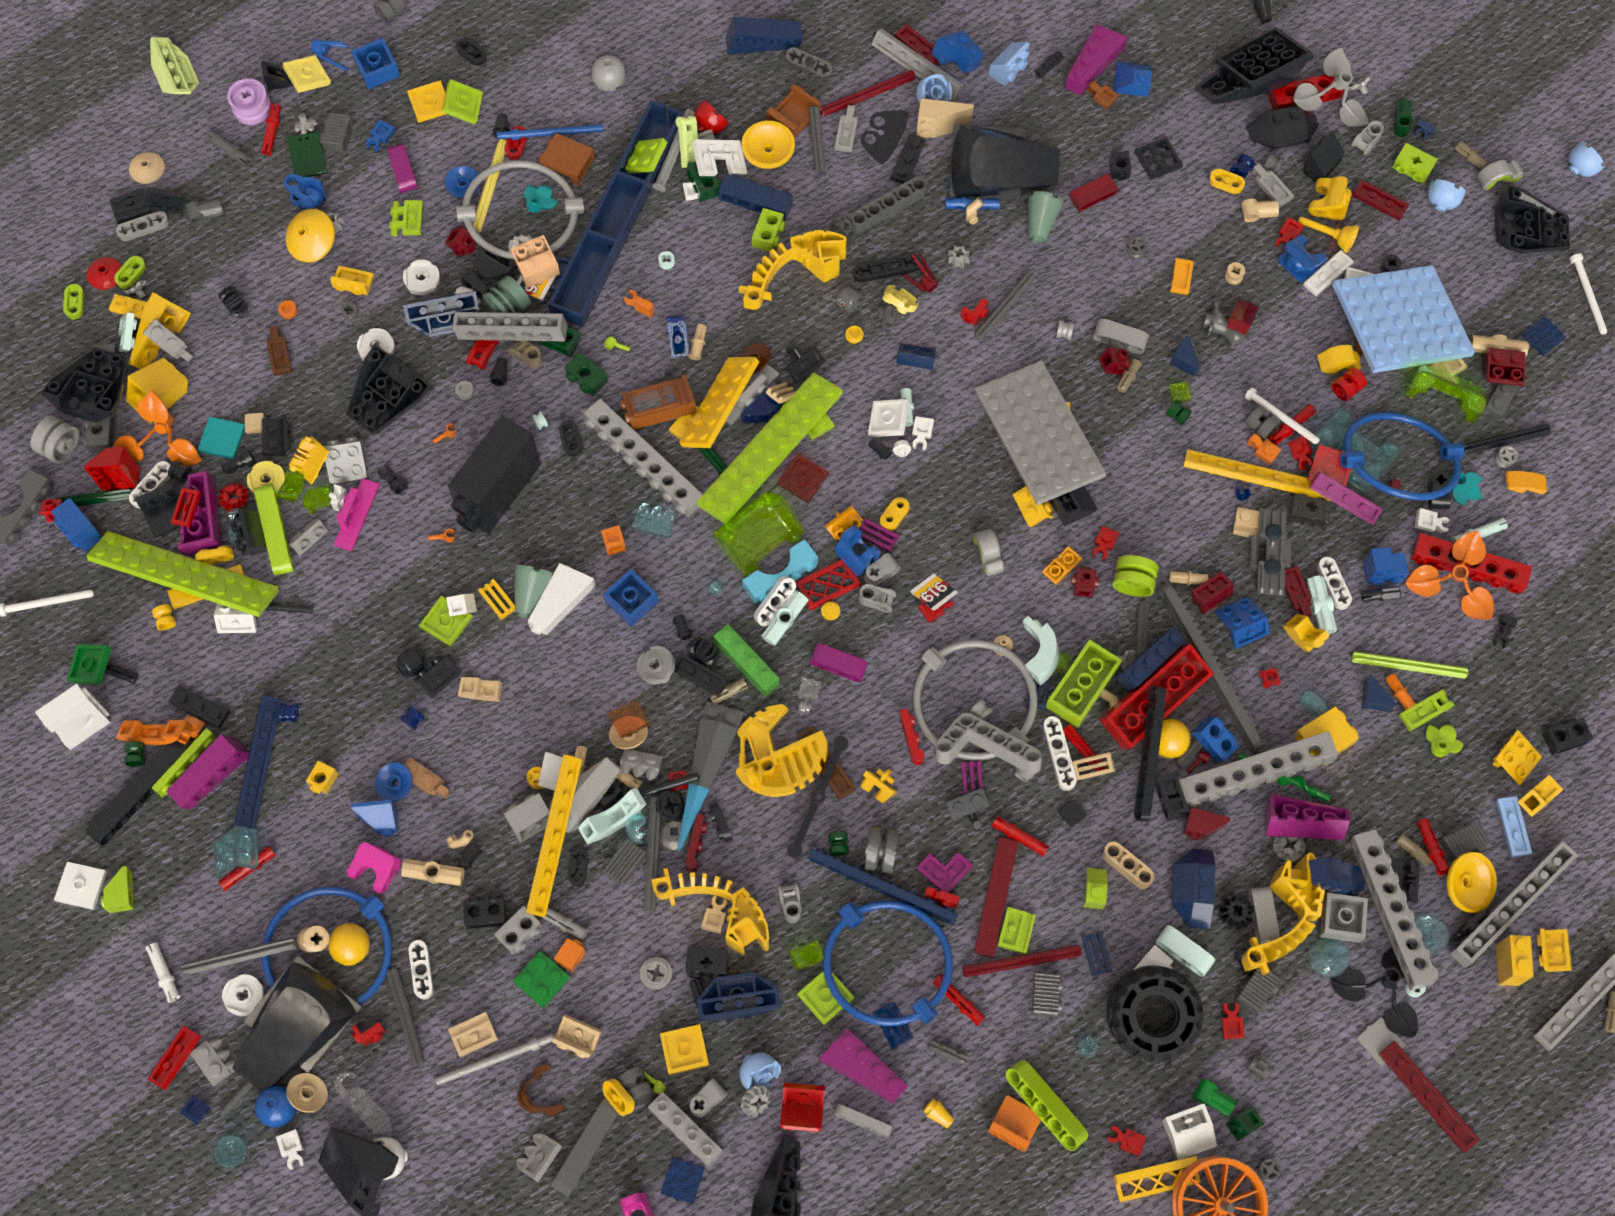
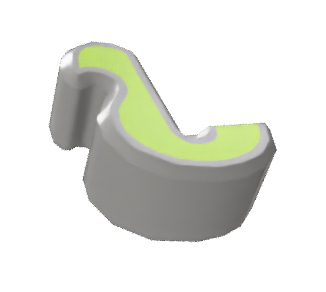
M1497 160L1484 167L1478 173L1477 179L1482 189L1488 191L1498 181L1515 183L1523 177L1524 173L1519 163L1515 160L1509 163L1506 160Z
M991 529L975 532L973 543L978 545L985 575L992 576L1002 573L1005 567L1001 559L1000 546L996 534Z

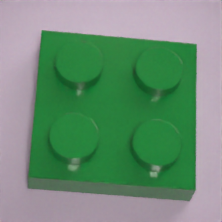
M77 644L66 681L78 684H101L111 647L107 645Z
M539 951L513 980V983L544 1009L571 977L544 953Z

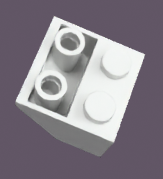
M1205 1104L1176 1113L1162 1120L1177 1160L1217 1146L1213 1124Z

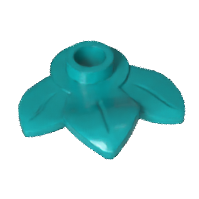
M529 185L524 191V197L527 199L526 206L530 212L538 213L542 208L552 209L558 203L557 200L551 198L552 188L550 186L542 185L536 189Z
M1473 472L1461 473L1459 480L1461 484H1457L1452 491V496L1456 502L1465 505L1467 500H1481L1483 496L1477 485L1483 478Z

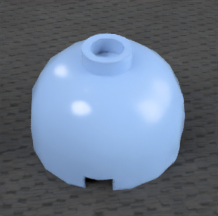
M939 74L924 77L917 86V100L919 103L921 98L950 102L952 99L950 82H947L944 76Z
M1581 141L1569 154V163L1571 165L1569 169L1574 175L1579 174L1583 177H1591L1605 168V165L1601 166L1603 160L1594 148H1587L1584 146L1587 143Z
M1436 179L1435 182L1431 180L1428 189V199L1431 204L1435 205L1436 210L1445 212L1446 209L1451 210L1461 204L1466 190L1461 186L1459 189L1455 188V184L1439 179Z
M767 1053L749 1054L741 1064L739 1070L740 1081L747 1091L758 1085L768 1088L772 1084L767 1082L774 1077L776 1079L779 1077L781 1066Z

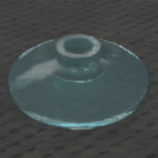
M1348 426L1338 428L1335 433L1336 443L1339 449L1344 452V437L1349 428ZM1355 431L1351 442L1352 450L1362 451L1365 455V444L1361 436Z
M1421 916L1414 920L1416 927H1419L1422 932V941L1424 946L1428 947L1430 956L1441 953L1449 941V932L1445 924L1432 916ZM1429 935L1431 940L1427 941L1423 936Z
M1321 938L1311 945L1308 959L1310 965L1317 973L1327 977H1334L1346 970L1349 964V953L1340 941ZM1327 952H1331L1333 957H1329Z

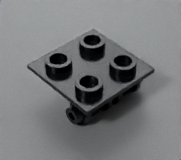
M1391 859V867L1393 872L1395 871L1399 877L1398 884L1401 890H1404L1407 902L1418 903L1420 864L1416 863L1414 859H1409L1408 862ZM1379 869V874L1384 875L1383 871ZM1383 887L1386 893H1391L1389 888Z

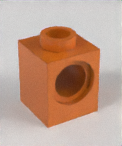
M619 525L601 530L608 556L626 551Z
M567 938L556 954L555 962L573 973L586 953L583 948L584 944L575 938L573 941Z

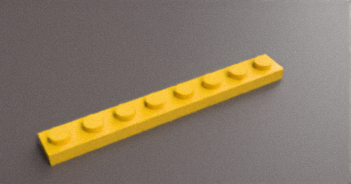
M1189 449L1186 451L1184 467L1330 501L1310 489L1309 486L1312 482L1307 481L1308 478Z
M563 754L526 910L528 914L546 917L582 764V759Z

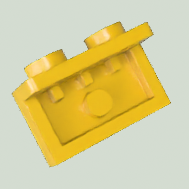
M338 266L335 277L331 276L330 281L333 288L338 291L346 290L356 295H368L374 280V274Z
M115 294L109 310L121 315L132 313L135 314L134 318L141 319L147 302Z
M1026 486L1012 494L1029 527L1035 526L1046 518L1052 519L1054 517L1051 504L1047 501L1036 505Z
M1540 928V934H1537L1538 946H1542V954H1539L1540 966H1543L1546 972L1572 971L1568 930H1545Z

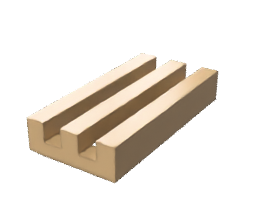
M784 382L769 387L766 393L780 404L789 401L796 391L792 392L794 388H787L788 383Z
M1111 752L1072 761L1076 779L1082 780L1116 772ZM1107 757L1106 762L1078 768L1077 765ZM1109 765V769L1101 770L1085 775H1080L1079 773L1082 771Z

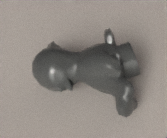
M1219 299L1214 301L1211 307L1212 314L1205 313L1203 327L1208 328L1206 336H1209L1211 332L1224 335L1229 341L1230 348H1232L1236 344L1243 342L1245 335L1236 330L1227 329L1228 321L1221 313L1222 301Z

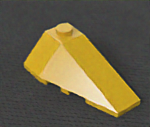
M152 293L143 310L129 364L142 369L158 356V350L161 347L143 334L154 319L174 334L175 332L179 333L183 329L191 313L167 299Z

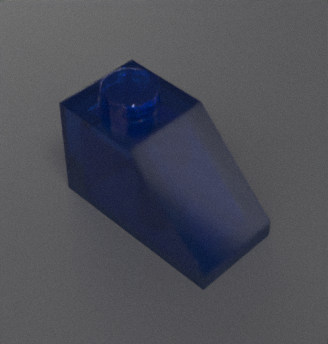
M667 316L671 358L689 356L685 316Z
M765 388L741 413V422L744 424L769 422L776 413L780 412L782 403L779 404L767 395V389Z

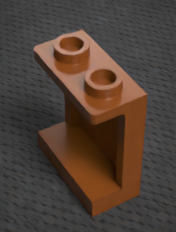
M793 84L791 92L775 109L770 107L766 111L767 121H775L785 125L795 139L810 123L809 108L817 106L820 113L821 103L816 97L806 93L802 87Z
M555 133L554 137L549 139L545 152H542L539 156L541 165L571 177L572 183L578 186L595 159L593 148L558 133Z

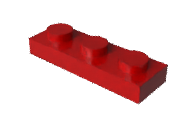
M182 1026L147 1080L166 1091L201 1036Z

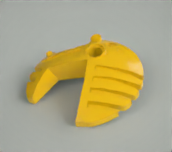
M778 704L766 707L765 712L759 710L754 713L756 717L752 718L750 716L737 732L740 738L739 768L736 769L737 776L750 790L771 797L793 794L796 792L795 787L799 786L800 790L805 788V781L807 779L809 783L814 780L813 773L815 770L817 774L822 770L820 761L823 758L825 762L828 753V742L822 730L776 751L771 731L789 711L785 705ZM745 740L749 741L754 760L747 764ZM768 766H772L771 769L766 770Z

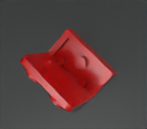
M784 1082L780 1128L820 1132L822 1130L825 1086Z

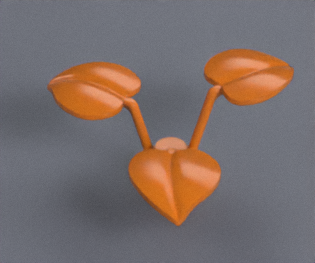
M153 390L139 401L137 410L139 415L146 421L154 420V428L139 443L136 442L134 437L124 435L119 437L113 447H124L133 460L138 463L144 457V451L140 446L155 431L159 434L168 432V446L171 448L168 449L167 456L172 462L179 460L183 466H192L202 461L196 448L188 440L178 438L171 442L173 432L171 427L174 424V418L169 414L164 402Z
M1479 531L1469 532L1455 542L1452 548V555L1456 560L1462 561V563L1455 566L1450 574L1438 578L1439 573L1435 567L1422 565L1416 568L1405 582L1412 592L1424 597H1431L1439 593L1441 590L1440 581L1452 578L1456 582H1463L1469 595L1464 596L1461 600L1462 611L1473 619L1490 620L1493 616L1494 602L1491 594L1482 587H1477L1471 592L1468 580L1466 579L1469 571L1465 563L1477 565L1482 562L1486 555L1485 544Z

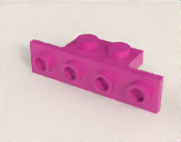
M361 479L357 489L351 487L349 493H346L344 506L337 514V521L341 529L334 546L353 551L379 489V483Z

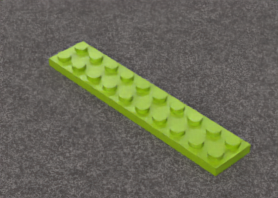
M813 372L791 399L783 405L697 500V506L724 524H727L841 397L843 390Z
M107 531L87 554L88 561L257 617L261 616L278 593L277 586L196 561L195 559Z

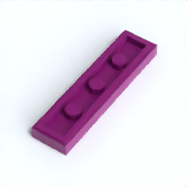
M1319 471L1309 486L1310 489L1371 525H1374L1383 510L1381 507Z

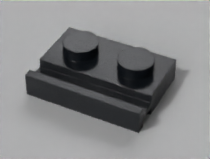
M144 188L109 200L117 224L153 213L151 209H145L147 194Z

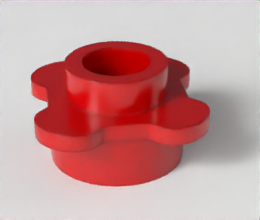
M1271 668L1266 671H1260L1259 677L1262 678V686L1268 689L1270 686L1280 685L1281 680L1279 679L1277 669Z
M683 770L671 772L668 774V780L671 781L687 776V773ZM688 783V784H685V785H682V786H678V787L672 788V789H670V790H671V791H676L677 789H681V788H682V789H687L688 786H689V783Z

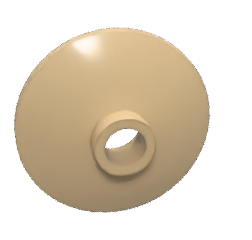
M150 152L139 154L131 161L129 166L130 176L141 184H150L157 181L165 171L163 159L159 155Z
M627 717L617 721L609 731L611 743L620 749L635 748L642 744L648 735L647 725L643 720L636 717Z
M309 1073L294 1076L286 1089L290 1104L302 1112H315L321 1109L328 1097L325 1083L319 1077Z

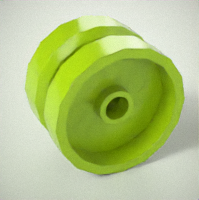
M1125 555L1119 557L1115 568L1117 573L1114 575L1112 583L1113 588L1120 593L1130 596H1151L1155 591V579L1159 570L1158 564L1141 556Z

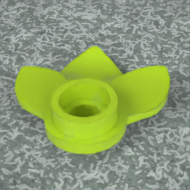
M1432 725L1427 727L1426 738L1431 743V752L1436 757H1444L1449 753H1458L1463 748V743L1456 740V730L1452 725H1444L1440 730Z

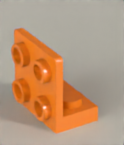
M1007 1095L988 1133L1025 1152L1041 1119L1030 1107Z

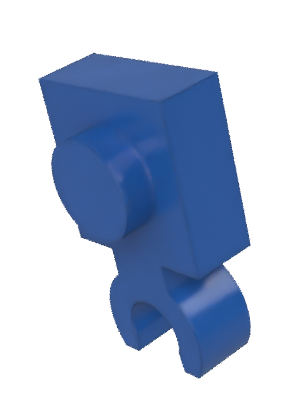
M379 120L370 132L371 138L367 139L366 146L369 148L372 144H376L374 150L375 152L379 151L381 142L386 144L396 131L395 127Z

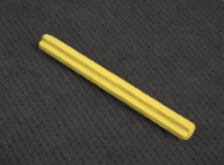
M499 139L491 166L503 162L506 154L505 145L507 140ZM500 171L491 174L486 179L475 214L476 221L472 223L478 233L482 230Z

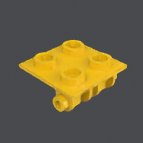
M305 436V438H302L298 446L299 448L296 449L302 455L294 453L295 457L289 463V470L297 471L310 484H313L314 480L318 477L323 463L327 459L329 451L312 436Z
M1517 730L1510 736V740L1503 745L1499 754L1493 758L1494 762L1492 764L1497 768L1502 766L1520 786L1542 756Z

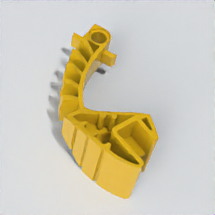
M814 230V232L804 233L803 236L800 234L791 237V249L786 250L782 242L778 244V254L772 249L769 253V258L764 256L762 264L758 263L756 266V272L754 271L752 275V286L748 285L746 287L741 285L738 288L739 293L745 294L743 298L744 308L756 310L761 307L764 299L772 301L771 293L766 292L768 286L779 269L790 260H797L824 283L838 277L840 260L846 258V237L831 231Z
M1308 853L1295 865V869H1291V861L1287 860L1275 872L1269 887L1297 913L1299 920L1289 933L1271 942L1259 945L1257 938L1252 937L1249 939L1252 948L1247 950L1241 958L1245 972L1260 967L1261 973L1264 976L1269 972L1268 963L1280 959L1293 951L1316 926L1309 921H1316L1321 917L1323 905L1321 902L1323 901L1325 890L1312 884L1308 861L1316 859L1313 853ZM1250 954L1256 957L1257 962L1250 959Z
M664 868L665 877L652 879L656 897L661 900L670 899L671 907L676 905L675 897L691 894H710L730 900L732 908L728 909L729 915L726 919L729 922L726 932L727 946L739 954L745 955L744 947L756 939L764 951L769 950V931L766 919L758 903L752 897L750 898V894L744 887L731 894L733 882L728 880L725 889H719L721 878L715 876L714 887H708V875L706 873H703L702 886H696V875L690 872L691 887H685L683 874L680 873L678 877L681 888L672 890L668 869ZM660 885L668 886V890L664 893L659 892L657 889Z

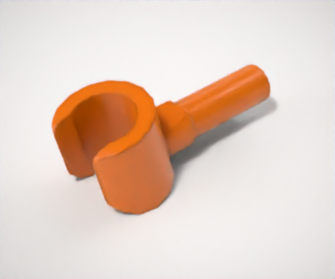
M453 423L448 424L446 431L432 440L434 444L446 437L453 438L456 436L457 429L449 431L454 428Z
M447 529L444 534L428 535V540L444 539L446 542H453L454 537H448L447 535L454 534V530Z

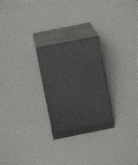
M266 61L261 62L263 77L269 91L294 86L282 66Z

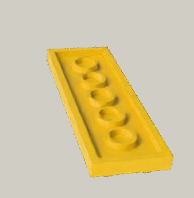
M728 357L706 397L700 404L698 411L692 418L687 430L684 432L679 442L682 447L711 448L759 364L756 357Z

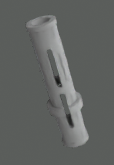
M549 907L547 908L546 917H542L561 928L562 932H568L581 941L584 940L588 933V929L575 923L574 919L571 917L566 918Z

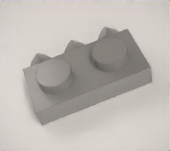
M625 749L620 760L621 773L625 775L633 769L635 777H640L646 772L648 780H652L658 776L663 756Z
M222 1039L205 1041L190 1053L214 1087L234 1072L232 1067L235 1061L224 1063L229 1056L230 1050L216 1052L221 1046Z
M541 1133L533 1135L534 1143L537 1146L525 1147V1154L528 1159L519 1158L516 1160L519 1170L536 1182H539L562 1148L560 1144Z

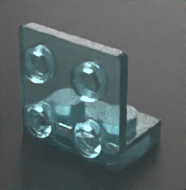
M234 826L215 844V870L217 871L218 879H222L235 866L255 869L258 866L257 830Z

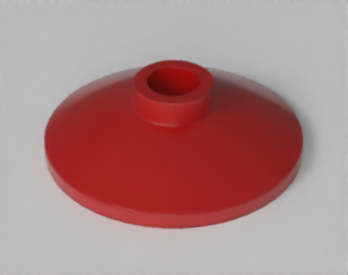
M99 258L89 266L87 280L96 289H111L117 285L114 278L122 265L114 258Z

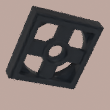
M1167 137L1139 147L1134 152L1150 181L1181 169L1183 166ZM1157 147L1165 148L1167 151H1160ZM1150 149L1152 157L1145 159L1143 155ZM1157 155H1160L1162 157V160H1156L1155 157ZM1173 156V165L1168 167L1165 160ZM1158 164L1161 170L1153 171L1149 165Z

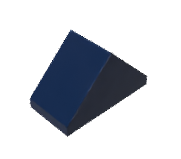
M1188 335L1185 336L1173 355L1171 365L1192 376H1197L1200 367Z
M1372 675L1368 676L1364 681L1362 708L1385 712L1392 711L1397 704Z

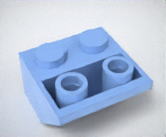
M1028 42L1011 43L990 64L988 75L1003 86L1013 82L1017 73L1023 71L1028 64L1027 57L1029 56L1030 44Z

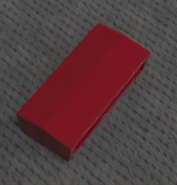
M1108 173L1071 191L1068 196L1078 212H1081L1117 194L1118 187Z
M1238 299L1229 318L1227 329L1236 330L1246 335L1259 307Z

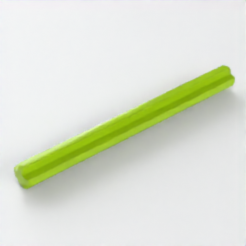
M1354 651L1351 658L1353 663L1465 679L1468 675V668L1392 656Z

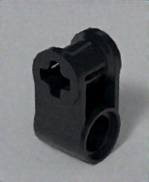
M1444 472L1435 473L1428 482V492L1436 491L1446 486L1450 480L1449 476ZM1450 492L1442 497L1428 500L1429 509H1449L1451 506Z

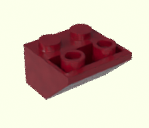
M1488 347L1482 357V375L1486 382L1524 386L1526 352Z

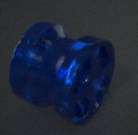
M281 703L279 706V721L297 723L299 715L298 704L287 705L286 703Z
M411 706L408 707L407 713L400 718L404 724L413 730H416L418 723L425 719L423 714Z

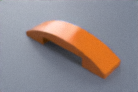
M124 720L116 738L126 742H141L145 745L170 744L179 739L186 721L168 720L167 724L143 725L138 720Z

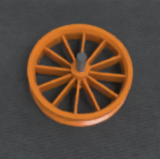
M1209 1156L1193 1162L1181 1173L1173 1189V1216H1184L1183 1200L1205 1203L1207 1206L1186 1216H1200L1207 1212H1210L1208 1216H1227L1226 1214L1235 1216L1233 1214L1235 1209L1255 1212V1216L1268 1215L1267 1194L1260 1178L1244 1163L1227 1157ZM1222 1164L1219 1191L1216 1188L1209 1168L1211 1165ZM1231 1165L1241 1172L1225 1192L1228 1166ZM1202 1169L1206 1173L1212 1194L1193 1179ZM1246 1176L1253 1189L1229 1198ZM1189 1182L1193 1183L1208 1196L1207 1201L1184 1197ZM1255 1193L1256 1209L1234 1206L1232 1204L1234 1201Z

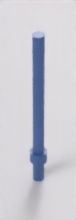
M603 125L519 131L518 129H511L510 131L496 133L497 139L511 138V140H519V138L550 136L555 135V133L564 135L603 132Z

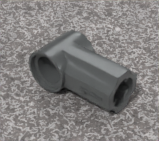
M220 199L205 203L190 202L185 206L189 224L193 226L203 224L206 219L224 215Z

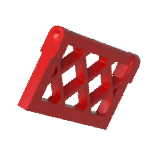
M842 560L795 582L799 592L809 599L807 606L810 611L861 586V582L855 573ZM841 566L845 568L844 574L834 571ZM830 573L828 582L817 580V578ZM832 575L843 577L841 586L830 583ZM845 578L852 580V584L843 587ZM812 581L811 591L806 590L803 585ZM816 583L826 585L824 594L813 592ZM828 587L839 589L830 595H826ZM811 596H819L822 599L813 603Z

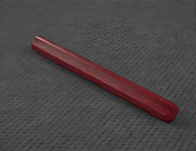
M909 70L821 106L820 114L822 117L847 108L848 105L852 106L915 80V73L913 70Z
M1079 945L976 963L963 966L962 971L964 977L967 978L1081 956V948Z

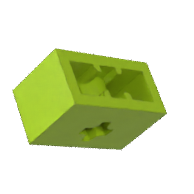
M1406 143L1392 168L1424 184L1438 159Z

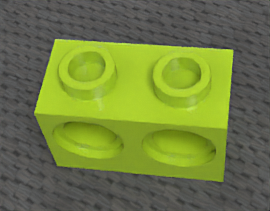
M765 208L762 209L752 236V247L768 252L774 249V247H778L780 242L779 234L784 231L786 225L784 214Z

